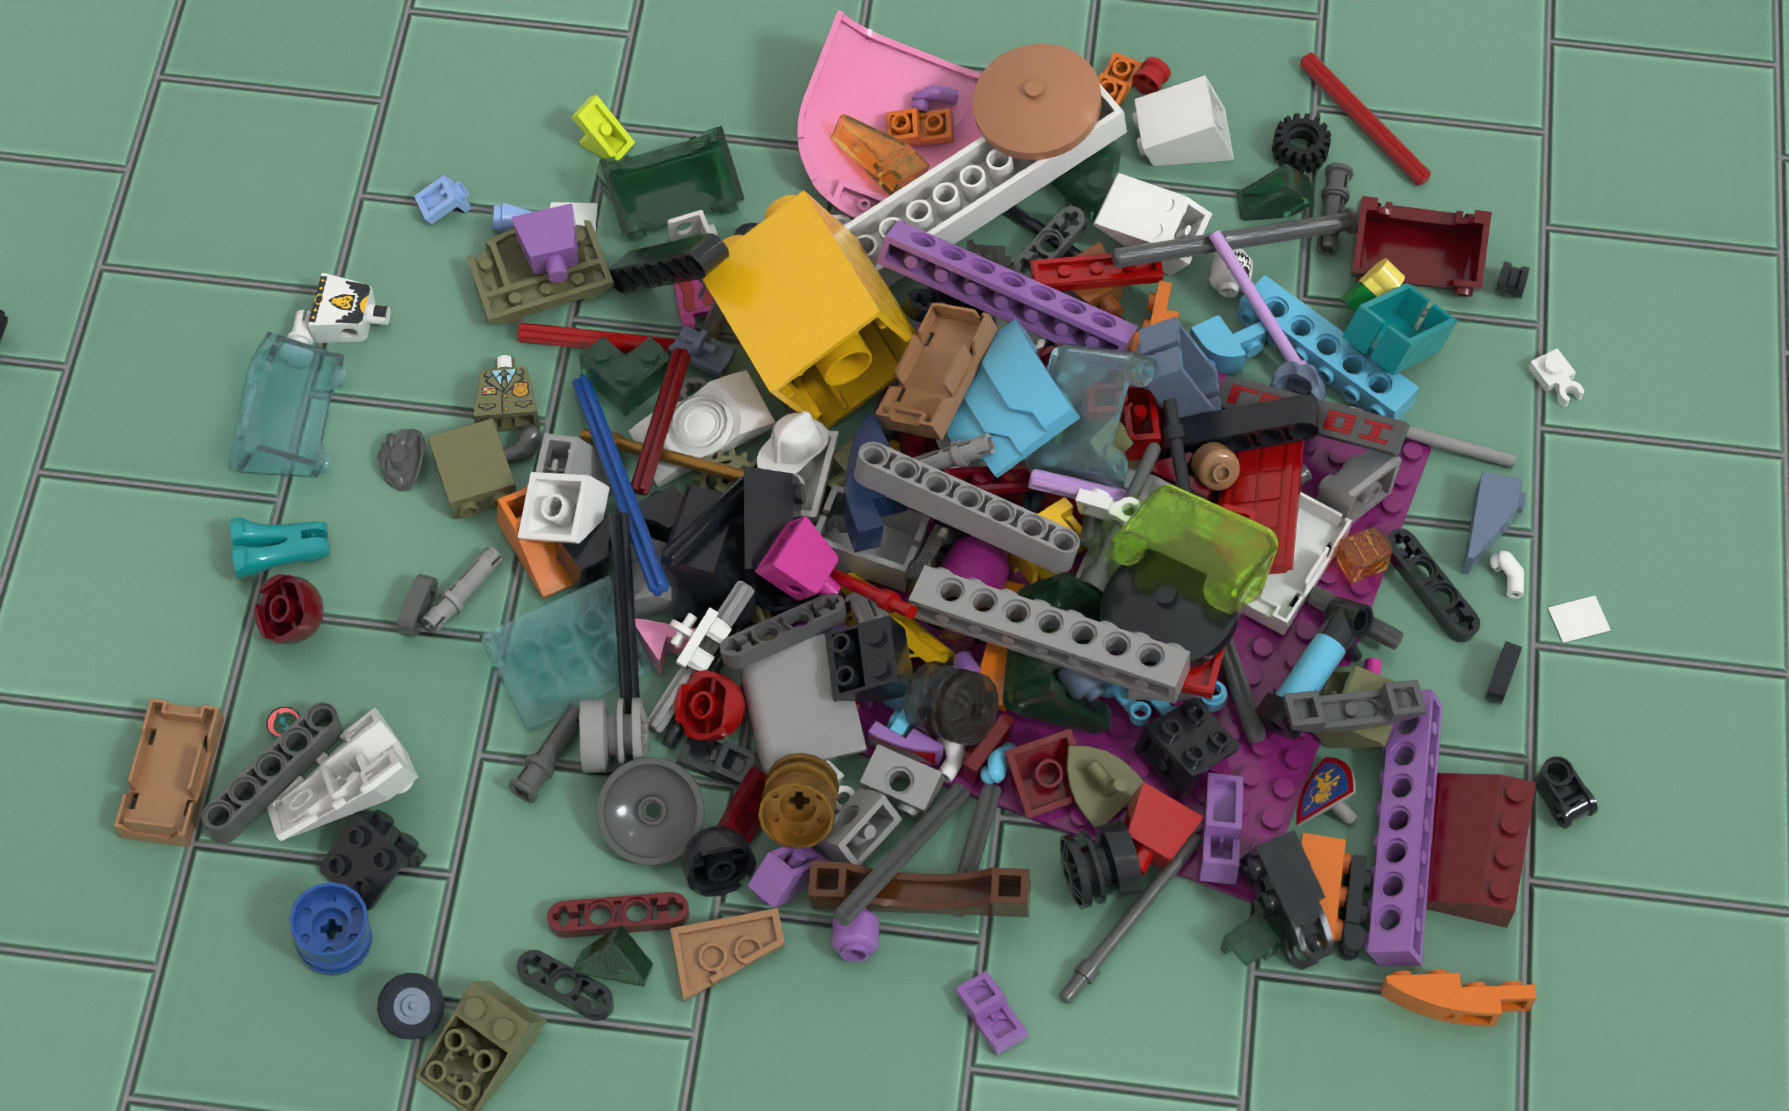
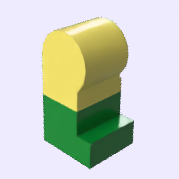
M1384 258L1375 264L1340 299L1352 311L1356 312L1359 305L1399 287L1403 283L1405 276L1387 258Z

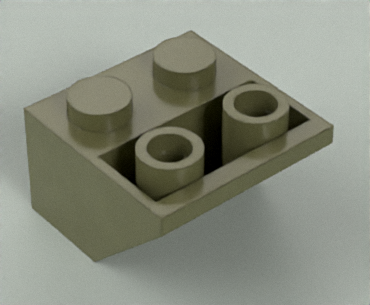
M1339 666L1335 668L1322 687L1319 696L1378 690L1382 688L1384 683L1396 681L1359 666ZM1394 724L1355 731L1313 733L1327 748L1385 747Z

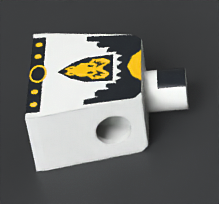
M326 273L321 274L308 323L314 343L363 342L368 337L371 324H389L390 306L375 304L371 286Z

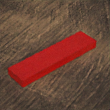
M1111 253L1030 260L1031 279L1058 291L1159 283V280L1163 281L1164 278L1161 261L1116 268L1113 265Z

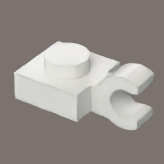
M1080 488L1075 500L1080 514L1111 523L1112 520H1116L1122 525L1129 527L1134 525V518L1125 515L1124 511L1128 508L1139 510L1141 507L1140 502L1136 498L1125 497L1120 501L1114 502L1113 497H1110L1107 492L1097 488H1092L1090 491Z

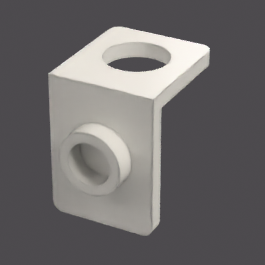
M703 210L667 221L670 241H676L699 233L701 235L713 233L718 236L714 224L708 225ZM683 223H692V225L686 230H676V228Z

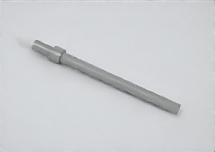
M1349 406V407H1351V408L1363 410V409H1360V408H1357V407ZM1412 426L1409 427L1405 437L1409 440L1513 468L1516 460V455Z

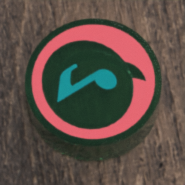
M279 707L269 714L266 720V728L274 741L300 717L298 711L291 707Z

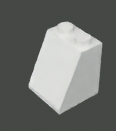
M1206 75L1134 99L1136 112L1132 114L1133 121L1137 130L1140 131V137L1137 138V146L1142 156L1146 155L1153 166L1220 162L1234 159L1226 110Z

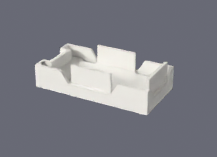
M1300 492L1293 570L1281 574L1251 576L1247 582L1243 581L1244 577H1242L1239 586L1241 613L1284 636L1306 602L1310 592L1316 586L1349 534L1352 520L1342 518V513ZM1328 545L1331 546L1329 555H1328L1329 547H1327ZM1295 596H1298V601L1296 602L1294 607H1291V604Z

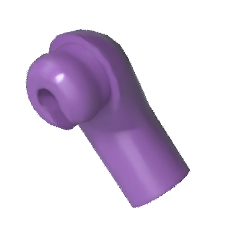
M963 650L958 652L954 656L953 664L956 669L961 671L958 677L959 682L968 686L976 685L977 677L981 674V668L974 660L971 651Z

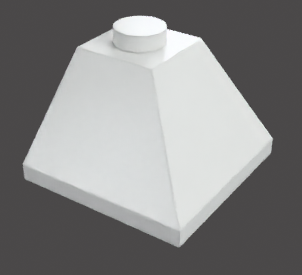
M531 472L518 539L579 544L603 521L610 487L589 475Z

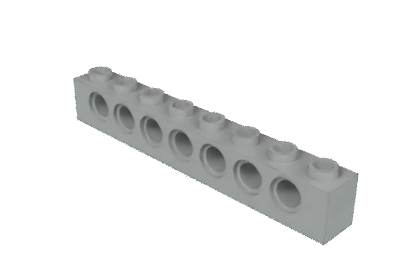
M924 565L908 599L910 604L917 607V613L914 617L916 619L1176 704L1190 670V651L1185 650L1176 643L1166 644L1153 640L1145 633H1132L1120 629L1108 621L1098 622L1086 618L1074 610L1064 611L1052 607L1049 603L1040 599H1027L1010 589L1003 588L1000 590L987 586L976 578L966 579L954 575L945 568H932ZM948 597H957V598H958V599H956V600H954V601H947V600H945V599L948 598ZM982 607L991 608L985 612L978 611ZM1014 618L1024 619L1023 621L1017 623L1010 621ZM1046 629H1055V630H1057V631L1054 632V633H1045V632H1043V631L1046 630ZM1082 639L1090 641L1087 644L1076 643L1077 641ZM1114 650L1124 652L1121 655L1110 654V652ZM1147 661L1156 662L1157 665L1145 666L1143 663Z

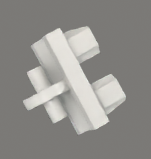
M709 608L695 632L691 628L696 622L697 617L691 613L687 614L682 623L672 619L669 626L677 632L670 643L679 648L686 637L690 639L677 659V665L684 669L688 666L696 671L708 670L715 657L699 647L702 641L707 636L716 643L721 644L732 631L723 620L718 618L719 613Z

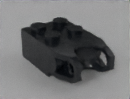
M1295 830L1255 846L1239 860L1241 864L1239 866V873L1245 885L1252 888L1256 897L1254 906L1259 917L1263 920L1266 919L1278 946L1290 964L1299 970H1303L1319 963L1320 959L1332 954L1334 941L1327 917L1320 904L1325 895ZM1317 933L1320 934L1325 941V948L1321 953V947ZM1305 941L1309 943V945L1312 948V951L1308 949ZM1294 945L1309 961L1304 962L1296 958L1293 951Z

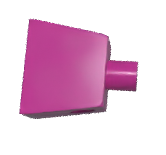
M806 516L786 523L755 570L758 575L796 600H803L817 593L820 596L831 593L838 594L841 586L830 576L838 562V555Z

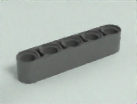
M320 702L311 706L205 806L201 815L202 822L213 841L225 844L236 839L298 776H302L316 762L315 759L323 752L326 753L340 739L339 736L343 733V727L338 712L332 704ZM323 721H332L326 727H317ZM297 745H306L301 751H292ZM272 769H281L276 775L266 776ZM254 793L251 799L240 801L245 794ZM228 818L227 822L223 825L214 826L217 820Z

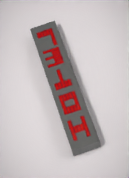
M1227 375L1219 398L1221 399V408L1223 410L1301 394ZM1317 399L1319 408V433L1317 436L1398 457L1410 427L1407 422Z

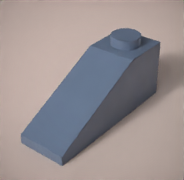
M1482 471L1475 492L1462 574L1469 575L1510 527L1516 512L1522 513L1526 499V493H1521L1522 479Z

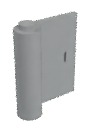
M825 634L811 637L739 669L760 765L765 775H767L775 761L788 754L806 753L816 755L826 761L867 751L856 702L838 700L835 702L833 700Z

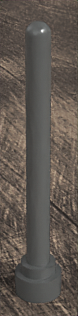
M1153 442L1148 445L1125 497L1139 499L1161 451L1158 443ZM1128 508L1124 511V514L1131 516L1134 509ZM1113 520L1094 564H1090L1088 569H1083L1077 582L1089 592L1103 594L1109 581L1106 578L1108 575L1106 569L1126 528L1120 522Z

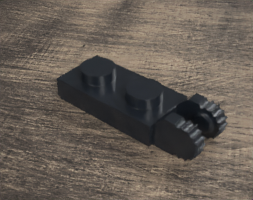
M1356 854L1352 856L1348 874L1345 875L1344 886H1347L1345 906L1341 908L1340 919L1344 922L1341 941H1338L1339 947L1337 950L1340 957L1346 961H1352L1358 957L1360 950L1364 947L1366 932L1360 925L1365 924L1368 904L1362 903L1363 891L1367 892L1370 886L1371 870H1366L1367 856Z

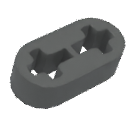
M424 574L416 576L398 618V632L414 637L420 633L424 624L420 619L430 610L438 588L437 578Z

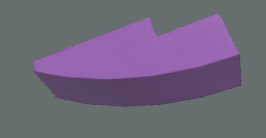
M1208 773L1199 881L1236 885L1242 831L1244 776Z

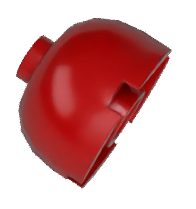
M709 670L694 672L690 675L694 677L687 684L682 683L678 689L674 702L676 721L682 724L683 729L686 731L683 733L687 737L705 742L723 740L734 733L743 721L745 698L742 690L732 678Z

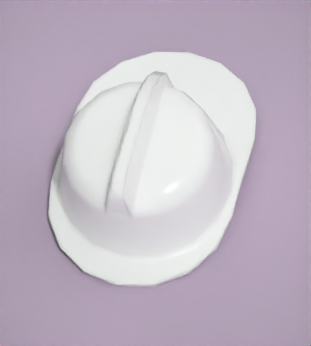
M807 411L791 413L781 417L775 424L773 436L763 445L758 453V468L788 472L796 475L827 447L829 441L828 430L822 423L813 420L811 414Z

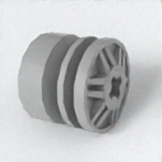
M642 697L632 698L631 714H626L624 698H618L615 714L608 713L605 699L580 701L579 731L583 773L607 772L610 756H617L619 767L628 762V756L633 755V760L647 757L649 751V722L643 707Z

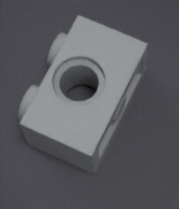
M879 744L860 780L861 788L884 794L890 803L898 806V812L913 819H916L917 815L923 817L932 808L944 783L941 771ZM898 778H905L910 781L909 787L901 792L893 790L891 785Z
M859 788L835 814L832 830L818 845L831 862H848L861 866L900 823L902 818L884 794Z

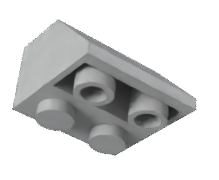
M544 433L535 472L589 475L609 486L595 447L578 437Z

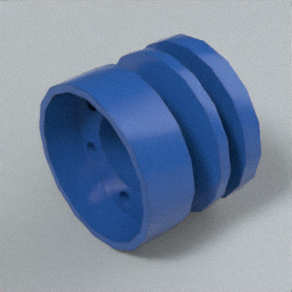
M328 882L314 885L304 891L295 901L289 918L291 934L297 953L307 967L317 973L333 976L348 973L363 962L369 954L373 938L366 904L356 891L344 884ZM331 931H338V933L335 934V939H328V937H330Z

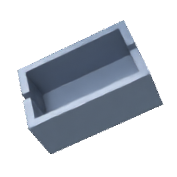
M1176 317L1139 330L1140 344L1137 345V353L1142 362V371L1139 372L1140 381L1145 390L1152 392L1160 408L1163 407L1164 400L1176 399L1179 418L1222 410L1221 399L1217 395L1220 394L1217 369Z

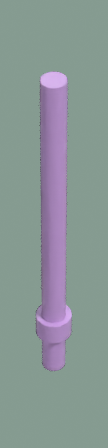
M1218 230L1211 234L1209 239L1286 362L1294 361L1299 365L1307 364L1305 360L1301 361L1221 231Z

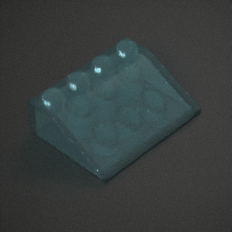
M610 576L603 577L479 635L486 653L526 730L564 713L569 704L580 705L581 700L593 699L619 686L614 587ZM636 634L638 675L641 676L653 669Z

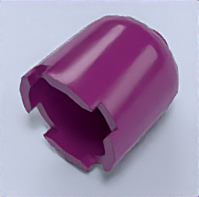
M971 535L958 539L951 546L939 567L945 568L954 575L966 579H979L987 586L1001 590L1008 579L1010 563L1003 549ZM948 597V598H946L945 600H947V601H954V600H956V599H958V598H957V597ZM982 607L978 611L985 612L991 608Z

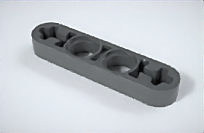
M834 593L821 595L725 638L720 644L723 664L731 669L744 668L842 624L847 617L843 597ZM799 621L808 622L806 625L801 627L791 626L793 623ZM763 636H776L774 639L769 641L760 640Z

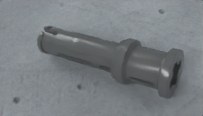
M1335 162L1330 163L1325 168L1327 180L1326 186L1321 191V198L1324 202L1322 216L1342 213L1344 205L1350 198L1348 184L1353 177V169L1347 164ZM1339 232L1320 235L1316 251L1325 256H1331L1332 253L1336 254Z
M569 704L567 706V709L536 754L527 756L524 762L526 766L517 779H512L508 784L512 793L520 799L534 803L538 798L537 792L545 780L551 779L554 775V764L579 729L580 707L578 705Z

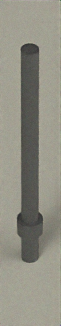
M1193 832L1173 859L1159 871L1088 959H1083L1074 969L1075 975L1059 993L1062 1000L1070 1004L1086 984H1091L1100 974L1099 968L1202 843L1203 840L1198 834Z

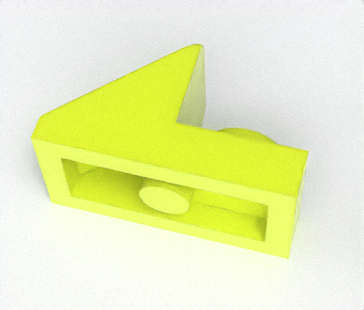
M597 95L590 96L571 117L585 133V136L579 141L580 145L612 164H617L635 143Z

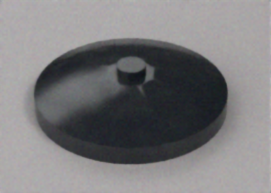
M1183 543L1157 545L1131 556L1111 575L1100 603L1101 621L1111 622L1118 628L1132 633H1145L1151 639L1166 644L1176 643L1185 650L1190 651V669L1209 661L1228 644L1236 631L1241 614L1239 589L1228 566L1210 551ZM1114 650L1118 655L1124 653L1119 650ZM1147 661L1143 663L1145 666L1157 665V663L1153 661Z

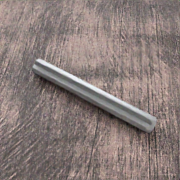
M740 580L737 581L717 611L719 613L718 618L732 628L755 590L747 583ZM706 636L699 647L714 655L720 644ZM688 666L686 669L680 667L648 716L650 728L659 733L665 730L675 714L674 702L678 689L682 683L687 684L694 677L690 675L697 672L696 670Z

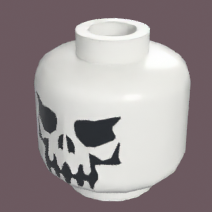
M1233 249L1234 254L1252 280L1253 260L1243 249ZM1216 253L1211 262L1210 285L1224 297H1236L1238 294L1243 293L1219 253Z

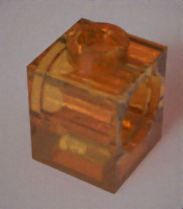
M1374 526L1339 540L1335 558L1350 584L1387 570L1392 555V546L1388 538L1382 536L1377 527Z

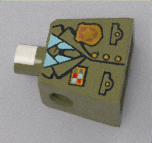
M502 355L495 359V369L483 370L480 373L474 407L475 423L493 418L497 432L522 430L528 424H534L540 429L538 408L528 369L525 367L515 368V359L511 356Z

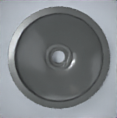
M644 757L623 764L608 777L598 797L597 821L606 843L622 858L641 865L664 864L683 855L687 842L692 836L701 831L704 822V800L697 782L683 767L663 758ZM651 803L657 804L660 808V812L656 817L650 816L647 812V808Z

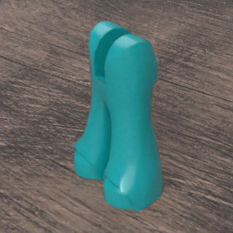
M242 517L230 518V532L233 544L232 555L237 580L290 563L316 562L330 555L326 522L312 521L272 525L255 523Z

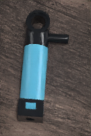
M1335 597L1329 602L1325 610L1322 627L1276 694L1267 692L1255 710V713L1268 732L1296 740L1302 731L1291 729L1282 698L1283 695L1315 690L1320 692L1345 654L1352 662H1357L1362 658V653L1354 640L1365 637L1372 627L1374 617L1373 610L1369 605L1343 597Z

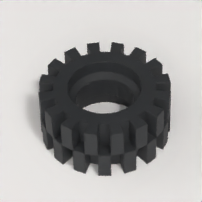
M1296 113L1293 116V120L1288 115L1284 118V122L1280 121L1278 123L1277 129H1275L1272 152H1274L1273 158L1275 161L1279 160V166L1283 168L1287 164V171L1292 173L1294 168H1297L1298 174H1304L1305 168L1311 173L1314 172L1315 166L1318 169L1322 167L1323 162H1326L1328 157L1331 132L1330 130L1327 131L1325 122L1319 125L1320 118L1315 116L1313 120H1310V114L1306 113L1304 118H1300V114ZM1296 138L1305 139L1311 142L1313 147L1307 149L1298 148L1292 145L1290 140Z

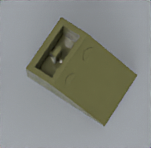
M490 980L472 982L415 1077L462 1111H481L528 1053L545 1025L546 1020Z

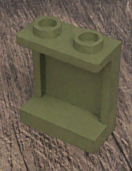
M493 418L428 437L435 465H437L453 519L470 518L479 512L497 508V499L516 492L515 482Z

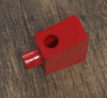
M1145 782L1134 791L1124 820V824L1131 835L1136 849L1142 876L1145 875L1150 863L1159 868L1169 863L1203 819V816Z

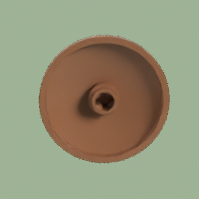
M1041 43L1017 47L1002 54L990 63L976 83L972 106L978 130L993 148L1013 158L1042 160L1064 154L1086 139L1099 119L1102 95L1099 80L1094 69L1081 55L1059 45Z

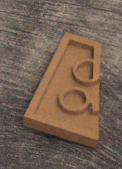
M778 908L670 928L683 1002L785 946Z

